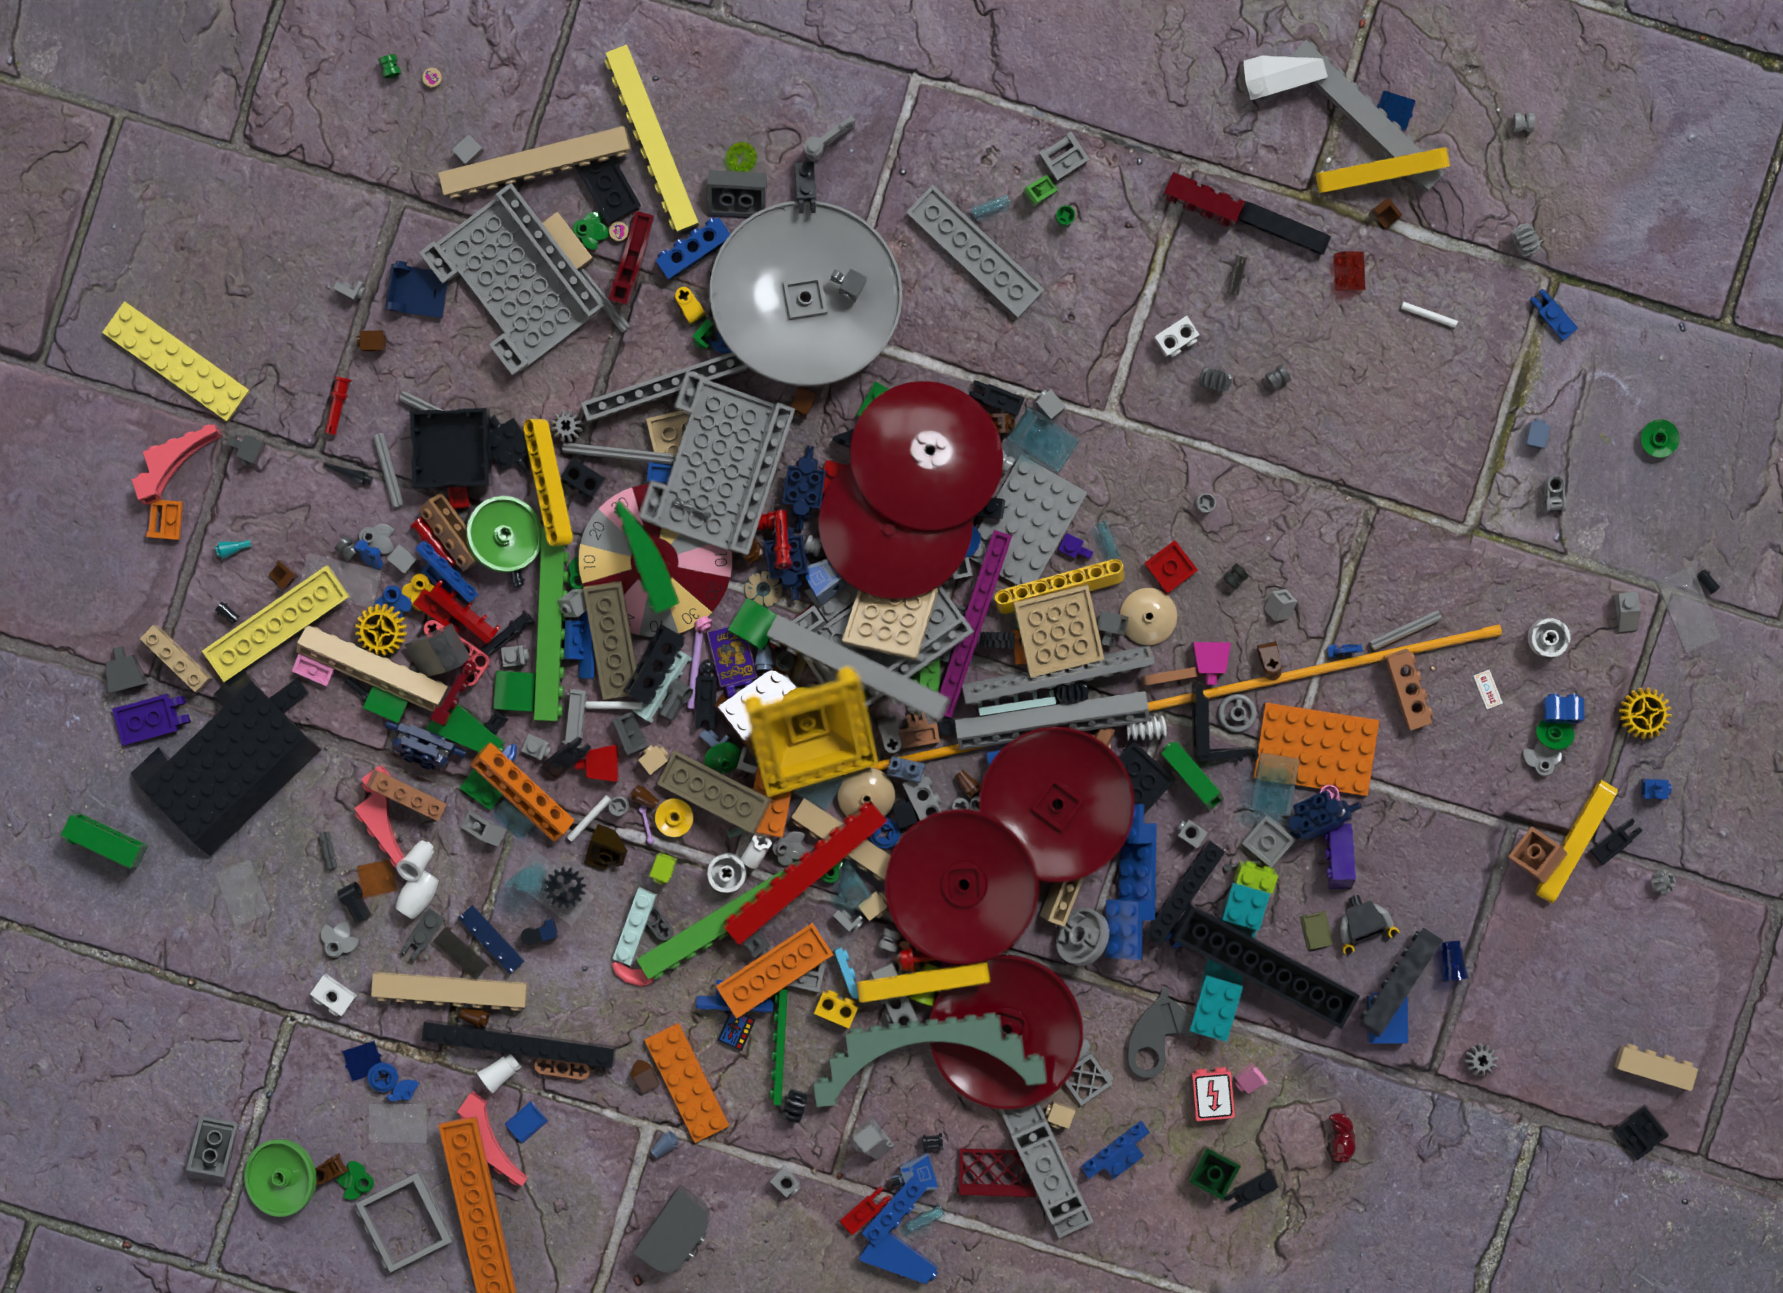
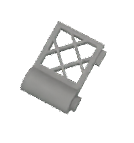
M850 116L821 138L815 136L808 138L804 144L807 158L812 161L820 160L824 155V148L855 127L854 118Z
M1086 1038L1083 1040L1081 1053L1073 1072L1079 1073L1077 1083L1070 1082L1068 1079L1065 1082L1081 1106L1113 1084L1111 1080L1114 1079L1107 1069L1103 1070L1089 1050L1092 1047ZM1089 1059L1094 1063L1093 1072L1083 1070V1064ZM1082 1073L1092 1075L1090 1085L1080 1083ZM1095 1075L1104 1077L1106 1083L1101 1086H1094ZM1079 1086L1089 1088L1088 1095L1083 1099L1078 1095Z

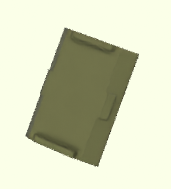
M1326 911L1300 916L1307 950L1333 944Z

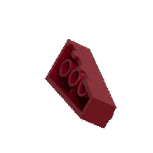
M1175 172L1172 173L1163 193L1166 201L1176 204V202L1183 204L1184 209L1191 212L1196 210L1201 213L1200 216L1209 220L1214 218L1218 220L1219 225L1226 228L1228 226L1232 227L1235 224L1245 200L1239 198L1238 202L1234 201L1230 194L1225 192L1217 194L1210 186L1204 184L1198 186L1197 181Z

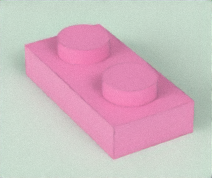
M298 654L292 672L328 686L335 669L302 654Z

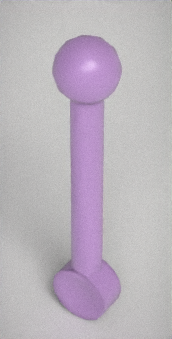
M642 805L639 807V811L643 816L648 836L647 843L652 845L654 838L651 837L646 816L647 808Z

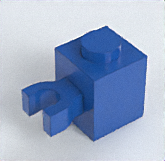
M1642 779L1641 798L1668 799V796L1671 795L1672 786L1669 784V780Z

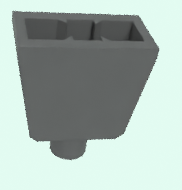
M124 646L113 648L115 660L106 662L108 692L115 693L148 684L136 655L126 657Z

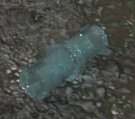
M1005 194L992 200L989 198L987 202L971 208L976 219L991 212L992 214L996 213V210L1010 206L1011 203L1008 195Z
M1107 520L1095 524L1102 539L1101 544H1104L1109 559L1112 560L1121 556L1115 543L1116 538L1114 535L1112 536Z
M938 1205L925 1213L924 1211L921 1212V1215L906 1222L910 1232L913 1233L925 1225L929 1226L931 1222L944 1217L945 1214L941 1206Z

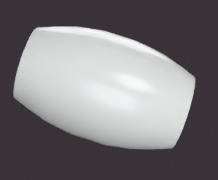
M424 870L420 880L406 882L398 896L395 908L411 919L416 918L433 899L439 880Z

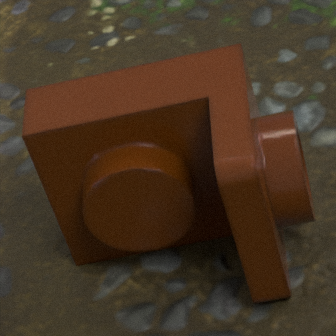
M989 414L998 433L1014 432L1015 419L1013 414Z

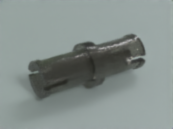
M1236 255L1233 271L1230 272L1231 280L1227 293L1239 296L1241 282L1245 278L1244 270L1247 257Z

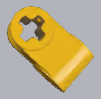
M680 287L675 293L676 301L690 325L707 315L689 288ZM682 291H683V293H687V292H688V294H689V295L687 296V299H688V300H686V301H685L684 299H681V300H680V299H679V297L681 296V295H680V292H682Z

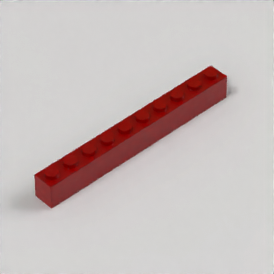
M872 801L869 803L864 802L858 807L859 811L855 815L850 814L843 820V825L839 828L837 826L828 833L829 836L825 840L820 839L813 845L814 849L809 853L808 851L804 852L798 858L800 861L795 865L790 864L784 869L785 873L782 876L774 877L769 882V887L765 890L763 888L754 895L755 898L751 902L746 901L740 906L739 912L730 914L724 920L726 922L724 923V928L739 945L887 822L886 817Z

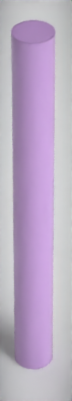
M695 632L689 687L693 689V695L687 702V708H694L697 676L703 633Z

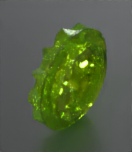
M747 142L734 143L727 151V163L734 171H750L756 165V150ZM745 151L747 160H743L738 165L739 158L734 154L741 155Z

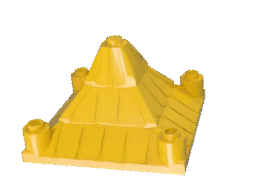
M844 667L840 669L837 673L838 681L814 689L794 688L784 695L783 698L763 703L758 695H750L744 699L743 707L750 726L767 797L878 765L861 681L854 668Z

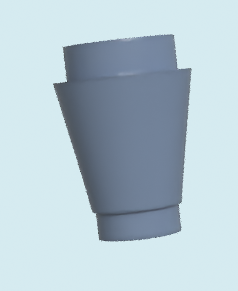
M767 644L763 651L757 649L755 667L758 672L772 670L774 665L770 644Z
M672 1131L664 1132L651 1149V1153L656 1158H660L677 1147L679 1143L678 1137Z

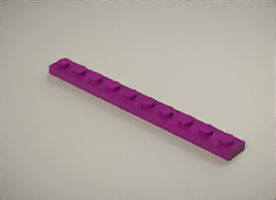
M997 530L993 531L965 615V620L974 633L955 645L939 693L951 701L944 713V716L952 718L1012 535Z

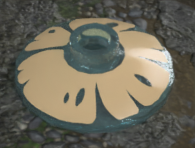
M761 570L754 572L745 583L746 598L755 601L765 608L775 605L782 596L783 587L781 580H770L769 571ZM763 585L767 587L765 593L760 591V587Z

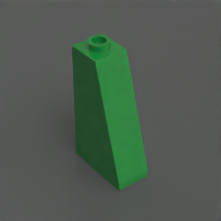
M459 703L454 710L451 709L449 711L452 715L446 725L442 726L432 720L426 727L428 731L478 752L490 742L501 752L505 749L503 746L505 741L485 727L480 720Z
M1177 741L1174 743L1170 742L1163 748L1164 751L1161 753L1209 811L1224 800L1218 788Z

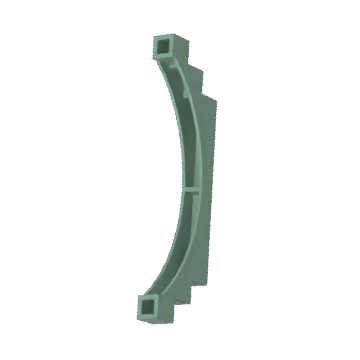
M995 1013L983 1014L984 1017L967 1015L964 1016L965 1019L948 1017L945 1018V1021L929 1019L926 1020V1023L920 1024L919 1021L907 1022V1025L901 1026L900 1023L888 1024V1027L881 1028V1025L869 1026V1029L862 1030V1027H854L846 1034L848 1054L846 1052H837L830 1058L832 1079L829 1076L820 1077L814 1083L816 1106L836 1105L838 1095L843 1087L862 1067L888 1051L909 1044L944 1041L975 1047L990 1053L1011 1066L1026 1080V1085L1046 1083L1044 1056L1039 1057V1054L1028 1055V1058H1025L1022 1036L1012 1033L1007 1034L1003 1038L1000 1015H995Z

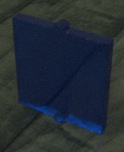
M1384 90L1377 107L1387 113V118L1391 122L1395 121L1400 125L1401 130L1406 131L1409 120L1413 117L1412 111L1416 100Z
M375 1040L342 1051L346 1061L345 1067L348 1068L352 1081L368 1076L369 1070L375 1063L382 1062L380 1058L382 1055L378 1052Z

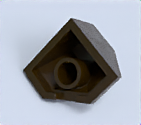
M597 824L586 853L585 865L601 871L608 869L612 865H616V867L623 866L628 850L616 830Z

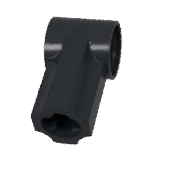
M353 882L337 891L339 900L343 905L347 906L355 923L371 916L362 898V889L357 882Z

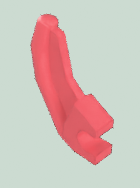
M614 962L612 964L615 974L626 983L642 987L654 981L653 977L647 978L642 968L631 969L621 962Z

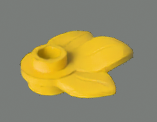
M416 574L412 577L410 583L404 585L402 594L411 599L415 610L421 611L413 602L423 588L430 592L434 585L430 584V580L426 575ZM417 581H422L423 586H418Z

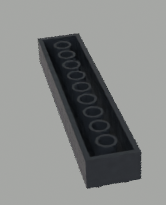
M1191 903L1188 904L1171 935L1177 942L1340 1029L1345 1025L1360 997L1355 991Z

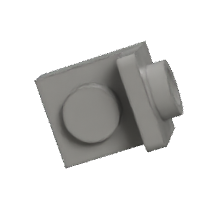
M344 281L342 284L336 282L333 288L354 301H357L358 298L361 299L366 290L364 288L365 284L361 281L358 282L354 290H352V285Z
M525 645L501 648L503 667L527 664L526 660H529V650L525 649Z
M528 734L521 752L538 758V760H543L544 757L548 758L550 754V742Z
M838 909L833 914L848 931L851 929L857 930L863 923L861 921L863 918L861 914L853 922L850 920L852 918L846 910L841 911Z

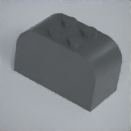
M680 1184L637 1244L633 1254L660 1272L675 1271L685 1260L689 1261L696 1250L694 1248L695 1245L700 1246L707 1234L705 1231L710 1220L709 1207L701 1198Z

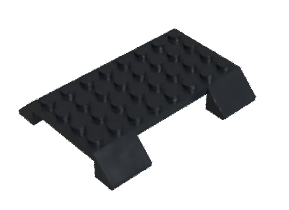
M245 669L231 677L214 693L224 708L176 754L169 758L158 747L131 772L139 787L196 846L209 856L213 855L321 751V748L309 736H306L259 688L255 680Z

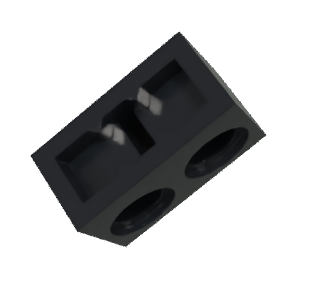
M574 458L571 459L561 475V478L564 479L563 484L571 489L574 486L580 489L579 494L587 499L590 496L595 498L606 481V478ZM573 469L579 471V477L576 480H572L569 476ZM590 479L596 483L593 490L586 488V482Z

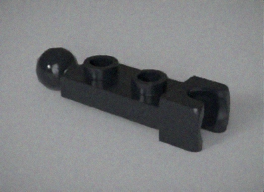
M705 659L700 664L703 676H697L696 729L701 728L703 720H708L710 728L715 729L716 707L714 705L717 694V676H711V673L715 670L714 662L710 659Z

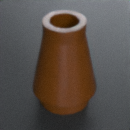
M964 770L955 776L965 796H968L970 799L981 791L980 783Z
M637 784L630 795L633 802L653 810L659 803V799L652 795L643 785Z
M462 1008L460 1019L478 1028H485L488 1024L490 1014L486 1010Z

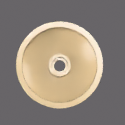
M1142 588L1134 591L1124 600L1120 609V615L1129 617L1125 634L1132 641L1142 645H1155L1163 642L1172 634L1177 623V610L1174 602L1166 593L1155 588ZM1147 613H1152L1153 618L1151 620L1146 619Z
M872 767L848 773L842 779L838 788V803L846 816L850 814L855 815L859 811L858 807L870 801L886 816L891 811L895 801V790L890 778L881 770ZM869 796L870 800L864 801L863 798Z

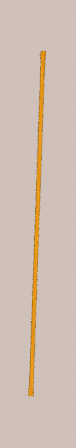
M1500 624L1475 631L1283 672L1276 680H1270L1265 676L1203 690V694L1210 699L1385 660V655L1405 648L1410 653L1413 652L1415 654L1469 641L1497 637L1502 635ZM1192 693L1147 702L1149 712L1191 703ZM959 744L898 758L922 762L995 745L960 750ZM891 759L878 761V765L871 767L886 770L889 768ZM847 774L827 779L821 782H817L811 785H807L804 787L843 779Z

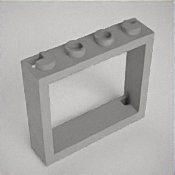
M421 1170L356 1203V1212L360 1218L363 1217L366 1223L364 1224L365 1230L368 1235H372L374 1239L373 1246L377 1252L380 1251L383 1257L381 1259L382 1264L390 1272L455 1239ZM414 1182L442 1239L394 1263L366 1205Z

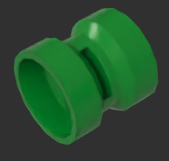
M396 54L386 55L378 59L379 65L383 68L382 75L384 79L402 74L400 67L397 66L398 59Z
M1068 205L1061 206L1055 216L1057 223L1063 227L1071 225L1075 219L1074 209Z

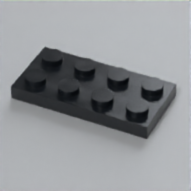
M613 155L609 156L607 161L598 162V160L590 161V165L582 167L579 164L574 165L608 225L641 207L639 200Z

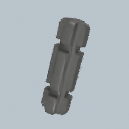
M322 832L319 834V837L323 843L321 846L324 859H326V868H336L337 862L336 859L334 860L335 853L333 844L330 842V832Z

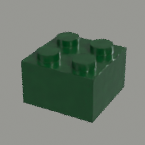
M1205 1145L1187 1179L1195 1186L1223 1200L1241 1165L1237 1161Z

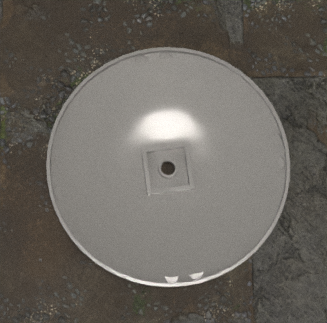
M789 201L770 206L753 214L743 221L726 239L715 259L711 273V310L717 329L726 345L752 370L767 378L785 384L798 386L825 385L848 378L859 372L877 358L886 347L895 331L901 312V276L894 255L887 243L861 217L839 206L815 201L816 213H811L810 201H803L805 210L804 213L799 214L798 201ZM851 268L867 277L866 284L856 302L852 300L846 301L838 294L841 285L830 280L834 269L846 276ZM802 294H808L811 297V300L808 302L801 301L800 296Z

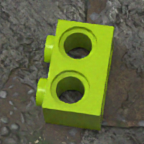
M661 852L657 854L650 873V877H653L652 881L662 885L665 882L668 883L671 880L678 859Z

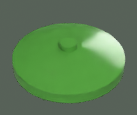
M496 496L482 502L471 513L466 526V541L470 552L481 565L492 571L509 573L526 567L535 559L541 548L542 526L537 514L525 502L510 496Z
M287 1139L270 1140L259 1145L247 1160L244 1173L246 1190L252 1202L261 1211L272 1216L284 1217L301 1211L310 1202L316 1187V1171L311 1157L299 1144Z

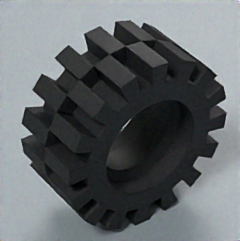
M980 632V647L1014 648L1015 633Z

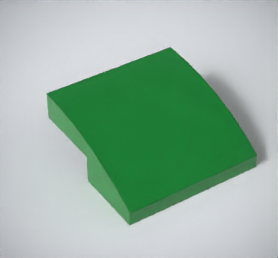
M747 598L728 631L745 640L747 644L763 651L770 641L767 633L777 614Z
M496 671L494 709L534 712L536 673Z
M373 686L363 708L399 723L409 701Z

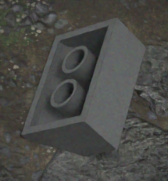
M709 170L708 215L750 217L765 209L767 173Z

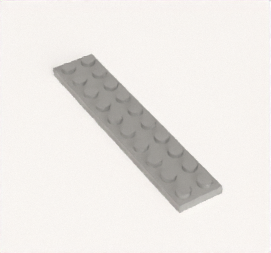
M1149 645L1104 654V660L1032 678L1029 677L1028 671L966 683L962 685L966 704L974 705L982 700L989 699L993 701L1001 696L1007 695L1012 697L1020 692H1035L1039 688L1051 689L1058 684L1070 685L1077 680L1089 681L1096 676L1108 677L1115 672L1127 673L1135 668L1146 669L1154 665L1155 660Z

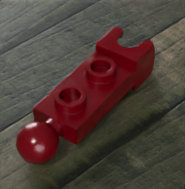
M467 660L461 666L462 673L457 677L442 706L436 707L430 718L442 726L447 724L452 715L449 711L456 708L459 702L457 697L460 692L464 693L469 683L466 682L468 676L476 671V664L471 660Z

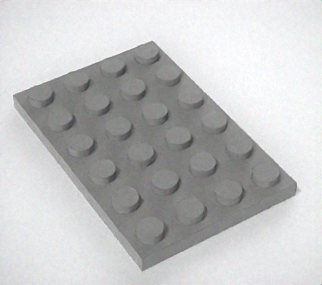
M1020 455L996 497L1006 500L1003 519L984 518L978 529L981 536L980 546L969 558L982 565L993 531L997 530L1012 535L999 575L1016 585L1038 580L1087 492Z

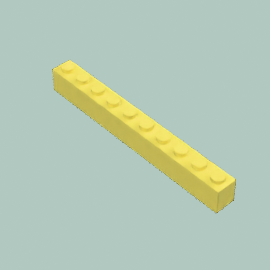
M627 44L607 52V59H604L608 70H613L615 76L611 77L615 88L619 87L622 94L619 95L620 101L623 106L627 105L629 112H626L629 123H634L636 129L633 130L637 141L641 140L643 145L640 148L644 159L648 158L650 165L647 168L651 177L655 176L657 183L654 185L658 195H663L664 201L661 203L665 213L669 211L671 219L668 220L672 230L676 229L678 233L698 226V220Z

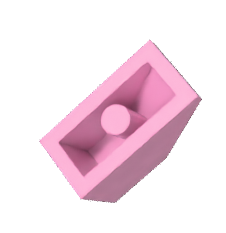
M1250 1063L1234 1076L1237 1080L1235 1082L1236 1086L1241 1092L1245 1090L1248 1094L1268 1082L1253 1063Z

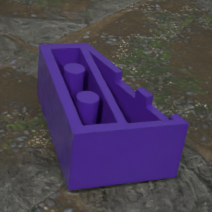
M1344 823V826L1324 834V840L1327 842L1328 848L1325 849V857L1328 860L1327 879L1329 890L1352 889L1356 880L1352 823Z

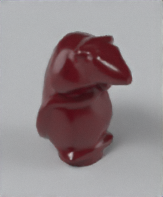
M1334 1113L1329 1116L1333 1130L1336 1133L1332 1142L1334 1154L1331 1157L1334 1158L1335 1162L1349 1163L1356 1150L1353 1123L1345 1114Z

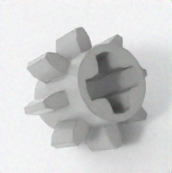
M1664 869L1653 874L1654 878H1652L1651 884L1656 892L1661 891V894L1664 895L1674 890L1673 887L1676 885V880L1672 873L1666 874Z

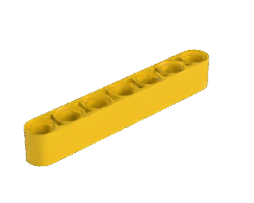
M1447 147L1316 173L1315 176L1318 192L1323 193L1449 167L1450 161Z
M526 419L523 430L547 541L551 546L570 545L573 535L549 424L546 419Z
M1112 559L1002 589L995 594L997 610L1001 614H1009L1015 612L1013 602L1082 585H1088L1089 590L1093 591L1121 583L1125 578L1123 563L1118 559Z
M1603 780L1598 781L1561 845L1568 854L1546 883H1539L1535 891L1537 896L1551 904L1555 902L1618 792L1617 788Z
M978 962L857 982L856 985L859 1002H868L990 982L987 962Z

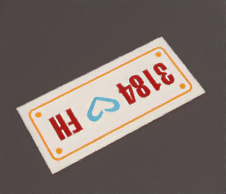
M1490 670L1474 675L1486 709L1502 704L1503 702Z

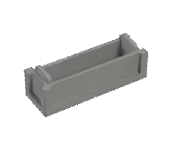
M570 689V693H567V695H570L566 740H562V743H570L578 736L583 740L585 704L588 691Z

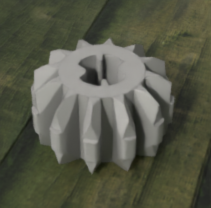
M1526 223L1512 230L1513 244L1520 255L1527 257L1534 255L1540 250L1541 242L1533 226Z
M561 410L562 417L555 414L554 416L558 421L551 420V424L556 425V427L551 428V431L558 432L554 437L558 438L561 436L562 442L565 441L566 436L568 441L572 442L571 435L578 439L579 435L575 433L576 430L579 432L583 431L582 428L577 427L583 424L581 420L576 421L579 415L575 414L572 417V410L568 411L567 416L564 410ZM570 421L571 424L569 426L571 427V429H565V431H563V423H568Z
M1478 1043V1049L1471 1046L1470 1048L1473 1052H1466V1055L1470 1058L1465 1059V1063H1471L1467 1069L1473 1070L1474 1075H1477L1480 1071L1481 1076H1485V1070L1491 1074L1492 1070L1490 1067H1497L1493 1061H1497L1498 1057L1492 1056L1496 1051L1494 1049L1489 1050L1490 1046L1488 1044L1483 1048L1482 1044ZM1483 1055L1485 1062H1481L1480 1064V1062L1478 1061V1057L1480 1056L1482 1058Z

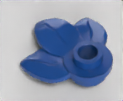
M394 585L388 586L384 590L383 596L378 598L375 605L379 604L381 608L384 604H387V610L393 606V613L401 612L398 615L399 619L402 618L403 611H412L411 600L402 594L398 586ZM393 591L396 593L394 599L391 598V592Z

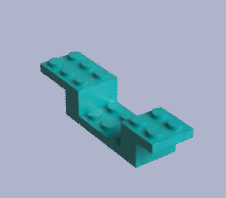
M1232 882L1228 899L1224 901L1219 919L1255 938L1256 931H1260L1270 893ZM1209 958L1207 959L1198 990L1200 995L1189 1031L1227 1042L1243 989L1241 985L1243 976Z

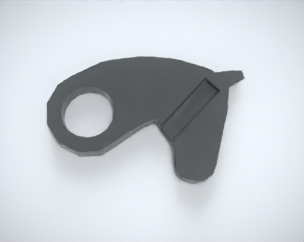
M1167 987L1163 988L1159 1000L1148 1008L1138 1020L1129 1039L1128 1064L1135 1074L1143 1078L1154 1077L1164 1068L1166 1064V1034L1181 1033L1189 1038H1195L1198 1033L1189 1031L1193 1017L1178 1003L1168 997ZM1143 1047L1153 1048L1158 1053V1062L1151 1069H1141L1135 1062L1136 1053Z

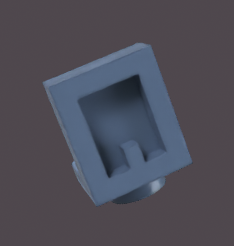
M705 729L700 734L711 747L719 743L729 742L728 739L730 738L727 734L719 742L717 741L719 737L711 729L709 732Z

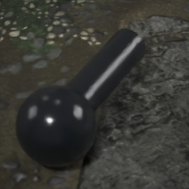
M348 677L344 683L358 693L365 704L371 690H365Z

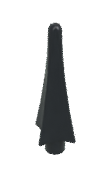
M326 462L323 463L324 467L337 471L359 484L365 485L367 483L371 485L373 482V477L368 476V472L344 468Z

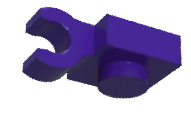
M1066 533L1058 549L1075 559L1078 554L1088 559H1091L1093 551L1082 547L1083 540L1069 533Z

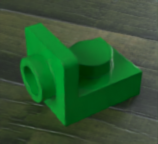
M708 319L692 336L695 339L693 343L701 350L703 348L709 350L710 346L702 339L704 337L707 339L714 331L712 329L714 325Z

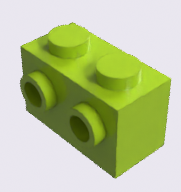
M1239 861L1233 879L1237 884L1273 894L1278 874L1274 868L1268 866L1262 868L1256 866V863L1251 861Z

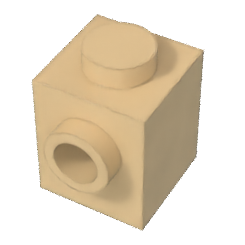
M650 745L643 751L644 756L638 760L651 775L669 761L667 758L669 753L663 746L659 748L658 745L655 747Z
M875 891L860 902L858 907L870 921L875 916L880 918L887 912L885 909L888 905L886 904L885 895L882 892L878 894Z
M1053 1101L1052 1105L1048 1104L1045 1111L1046 1119L1050 1122L1049 1125L1058 1129L1061 1126L1069 1129L1075 1114V1108Z

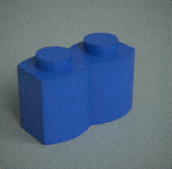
M1548 694V697L1543 699L1544 723L1578 724L1585 720L1584 698L1579 697L1578 694H1568L1567 697H1560L1559 694Z

